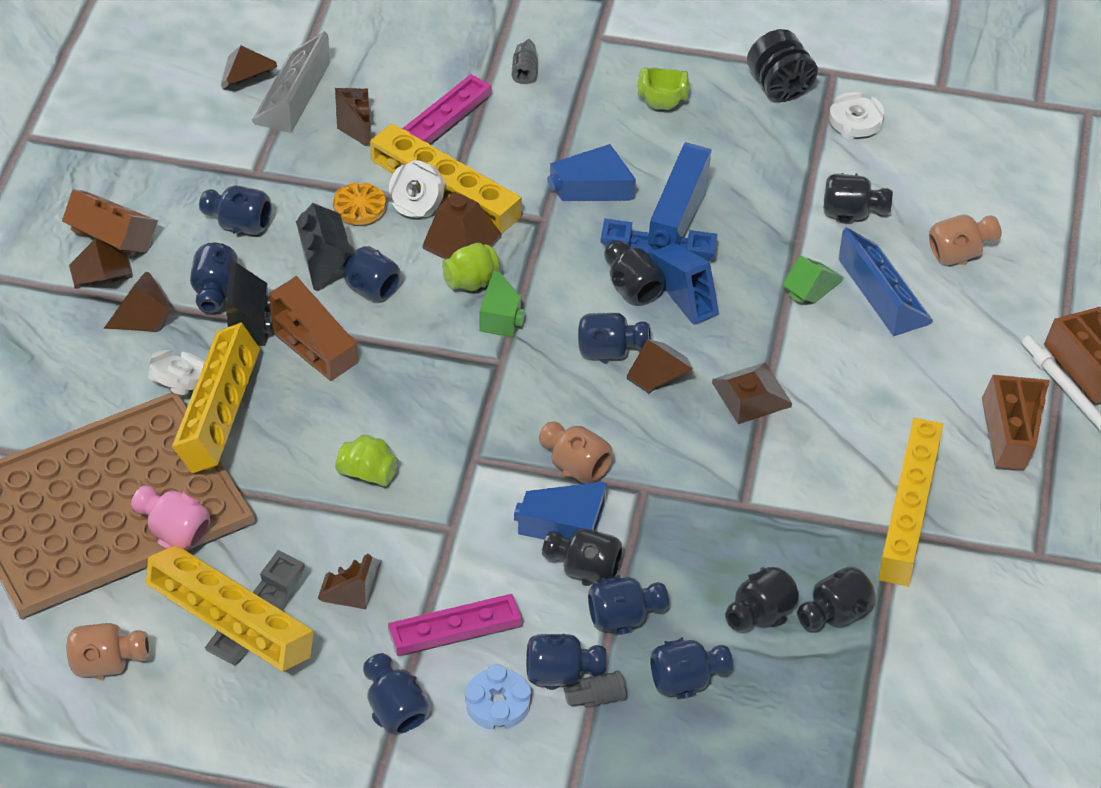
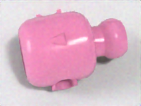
M143 485L136 491L131 500V507L134 512L148 515L149 531L158 537V543L167 549L175 546L186 551L191 550L202 539L210 523V515L207 508L199 504L198 499L188 496L186 491L181 493L171 490L159 496L153 487Z

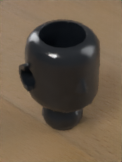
M844 173L832 174L826 180L823 211L828 217L835 218L837 222L843 224H850L853 220L860 221L865 219L869 210H876L879 214L885 215L891 212L893 191L889 188L872 190L870 180L864 176H858V173H855V175Z
M620 240L611 242L605 248V260L611 265L609 271L611 282L629 303L639 306L648 304L660 295L665 285L664 273L642 248H630L626 242Z
M585 528L577 529L570 538L564 537L560 532L551 531L545 537L542 556L550 561L564 560L565 574L581 579L582 585L592 582L598 583L602 582V578L609 579L616 576L622 556V543L613 535Z
M852 566L842 568L815 584L812 593L813 602L807 601L802 603L798 608L797 616L802 626L809 631L819 630L824 625V622L835 627L847 625L873 608L876 601L873 584L860 569Z
M761 567L759 572L748 575L749 579L743 582L736 591L735 602L731 603L725 612L726 621L732 629L745 631L752 625L757 627L771 625L775 627L787 621L786 615L798 603L799 591L794 579L785 570L779 567Z

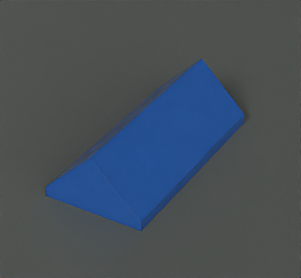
M846 227L842 231L838 260L893 337L930 325L933 319L879 245Z

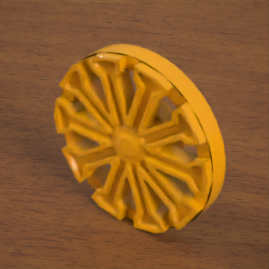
M349 183L348 186H342L336 192L333 198V210L340 213L342 221L346 223L365 225L375 222L384 214L386 199L382 190L379 187H374L371 183Z

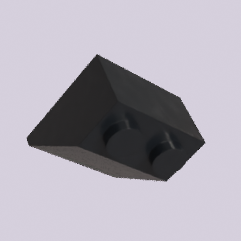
M312 202L305 212L300 214L296 225L313 290L319 291L349 258L352 252L340 213Z
M230 262L225 304L227 326L230 327L242 322L258 346H265L266 334H271L272 320L271 316H268V313H271L268 283L237 262Z

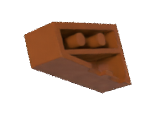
M73 189L62 218V222L71 226V231L82 235L89 234L95 237L94 239L106 245H112L130 255H135L136 251L147 253L158 222L154 218L110 200Z
M297 276L269 293L273 334L329 381H333L358 364V346L354 338L343 329Z
M1101 307L1055 318L1045 340V347L1095 404L1100 403Z
M992 375L982 396V403L995 467L1025 470L1037 444L1042 410L1045 406V396L1050 380Z

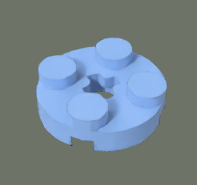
M491 665L487 670L478 673L469 681L465 689L468 715L475 723L484 728L494 729V726L505 725V729L511 728L522 722L529 713L530 686L521 675L505 669L502 665ZM493 695H503L505 701L497 700L492 702L491 700Z

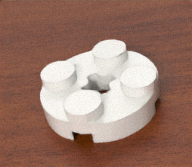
M849 92L837 96L834 99V104L830 106V124L840 132L842 138L847 140L878 134L882 128L884 108L876 98L872 96L870 100L863 98V93Z
M415 160L407 165H401L393 173L389 183V194H392L394 201L392 204L399 213L413 218L430 217L442 201L446 181L439 171L429 163ZM420 183L421 191L414 197L415 191L412 190V186Z
M162 350L154 353L151 356L147 375L149 380L171 387L170 390L179 395H186L189 390L195 389L205 363L203 359L187 352H181V356L171 355L172 350Z

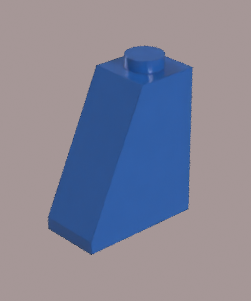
M611 144L550 163V176L547 178L548 185L551 191L556 192L562 201H631L635 199L636 179Z
M672 243L650 252L652 260L664 273L665 291L691 323L695 325L719 315L709 261L677 243Z
M595 482L526 491L523 502L517 503L514 512V521H518V534L545 540L547 533L551 531L560 532L566 538H570L577 529L585 528L597 531L606 503L607 483Z

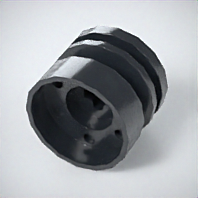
M788 29L773 30L761 36L751 46L747 54L749 69L756 79L760 81L768 96L776 102H787L800 97L811 88L817 78L818 67L815 61L810 57L808 51L804 49L797 36Z

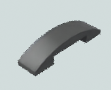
M277 550L260 573L261 582L253 593L282 610L295 589L305 564ZM218 630L205 646L207 652L232 665L249 652L248 649Z

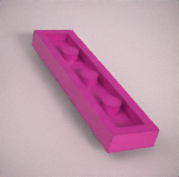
M470 74L402 129L430 144L491 95L492 85Z
M507 594L388 623V632L396 655L399 656L521 626V616L513 595Z

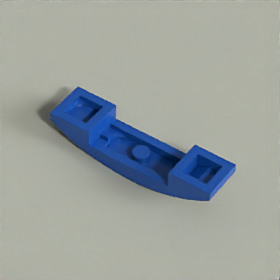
M604 218L600 243L608 246L613 241L620 240L626 242L630 248H642L650 257V252L662 248L648 243L649 232L632 230L633 222ZM689 230L688 238L682 237L679 245L703 259L709 260L714 258L718 234Z

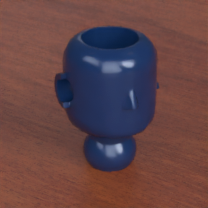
M234 185L226 188L222 195L213 189L204 191L199 200V209L206 216L216 214L218 224L223 229L233 231V234L245 233L256 235L266 229L271 217L272 203L270 197L264 191Z
M206 243L198 248L193 257L190 284L197 293L195 300L197 307L205 313H215L223 306V299L227 295L230 262H237L239 264L236 252L223 243Z
M349 244L352 254L339 268L344 270L346 284L372 302H382L388 299L400 283L401 272L399 266L371 246H363L356 250Z
M589 313L584 315L579 321L580 354L588 360H599L604 364H607L609 360H622L627 356L629 346L642 349L646 340H651V327L649 323L640 321L635 325H628L627 319L620 313Z
M617 575L614 578H602V582L595 583L590 587L588 591V605L593 625L598 631H613V635H623L632 632V628L640 626L644 622L646 611L652 610L659 613L669 608V597L666 586L663 583H652L647 588L642 589L640 583L635 578H621L620 575Z
M565 633L534 635L528 640L526 671L528 680L534 685L555 690L560 686L576 684L579 681L581 672H588L593 676L603 675L606 672V648L594 645L588 649H581L579 639L574 635Z
M683 637L675 641H664L665 645L657 646L653 649L650 656L651 672L657 691L664 696L676 695L677 699L693 697L696 695V691L706 688L710 680V674L724 676L733 671L732 655L727 646L717 645L710 651H705V648L699 641H684Z
M384 653L375 654L364 662V675L367 679L373 681L368 690L367 699L373 710L372 719L378 726L383 727L388 733L394 735L406 733L409 729L412 730L421 725L428 717L430 704L416 680L417 677L404 669L393 670L391 657Z

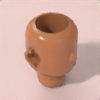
M958 215L935 223L929 230V242L932 252L936 256L937 261L943 266L966 265L967 260L979 257L982 254L983 242H995L1002 236L999 221L992 215L985 216L977 223L969 215Z
M555 421L548 422L540 431V444L548 450L553 449L551 455L552 463L563 471L564 477H574L578 481L587 484L600 480L606 474L613 459V450L611 445L599 435L583 426H571L565 430L560 423Z
M113 623L75 627L67 637L68 664L75 676L95 677L104 681L106 675L122 673L127 659L131 658L135 661L146 660L150 656L149 636L147 632L135 630L129 635H124L121 628Z

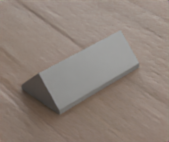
M325 31L290 52L252 119L255 125L292 133L330 64L329 39Z

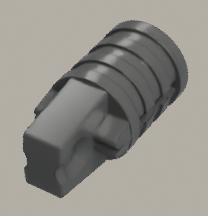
M530 39L518 44L513 54L511 76L515 82L520 84H528L535 79L537 64L536 46Z
M619 670L614 671V673H605V675H596V677L580 679V684L564 688L565 699L569 706L584 703V707L587 708L597 706L600 703L604 704L609 701L626 699L624 681Z

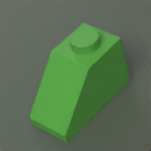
M800 255L782 285L790 290L788 295L796 301L804 303L807 300L816 303L839 285L844 277L822 262Z
M493 270L479 311V331L514 338L517 326L522 327L524 322L525 310L521 309V297L499 271Z

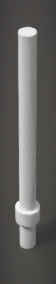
M1031 335L1026 336L1022 340V344L1034 356L1033 361L1041 370L1045 369L1101 432V413L1054 362V356L1047 349H1042Z

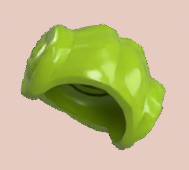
M643 67L638 75L637 95L644 97L647 104L653 109L670 110L679 101L687 100L690 88L687 71Z
M471 244L454 252L450 259L442 261L443 277L450 288L454 290L462 288L473 292L480 287L489 285L493 270L499 271V257L495 250L487 244Z
M361 435L353 442L343 443L340 450H338L335 469L339 474L358 477L386 487L395 475L398 458L392 454L389 445L383 439L374 438L370 435Z

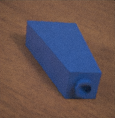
M688 142L683 144L651 217L648 234L649 244L659 247H665L672 243L679 244L706 195L712 149Z

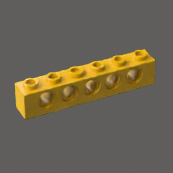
M391 123L370 140V156L373 163L392 174L401 165H407L415 160L433 165L446 181L441 202L443 203L454 191L477 201L502 234L521 218L522 197L499 185L494 180L478 173L471 167L457 161L450 155L434 148L429 143L413 136L408 131ZM420 183L418 185H413L421 190Z
M242 322L216 332L172 445V448L191 473L204 469L210 470L218 465L260 351L259 346Z
M913 417L882 555L879 581L908 587L910 585L944 423Z
M172 546L148 557L146 585L283 672L310 658L314 630L186 550Z

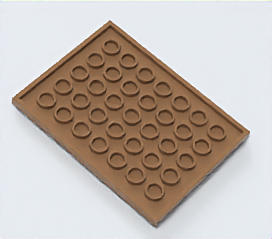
M168 393L0 459V583L20 619L147 567L148 557L167 549L158 543L159 538L149 531L148 515L138 514L131 507V500L134 494L143 485L153 487L159 496L171 490L181 493L186 491L188 496L198 499V503L207 508L210 515V523L204 536L196 546L254 523V514L220 461L217 466L210 470L204 469L191 473L172 448L187 409L178 394Z

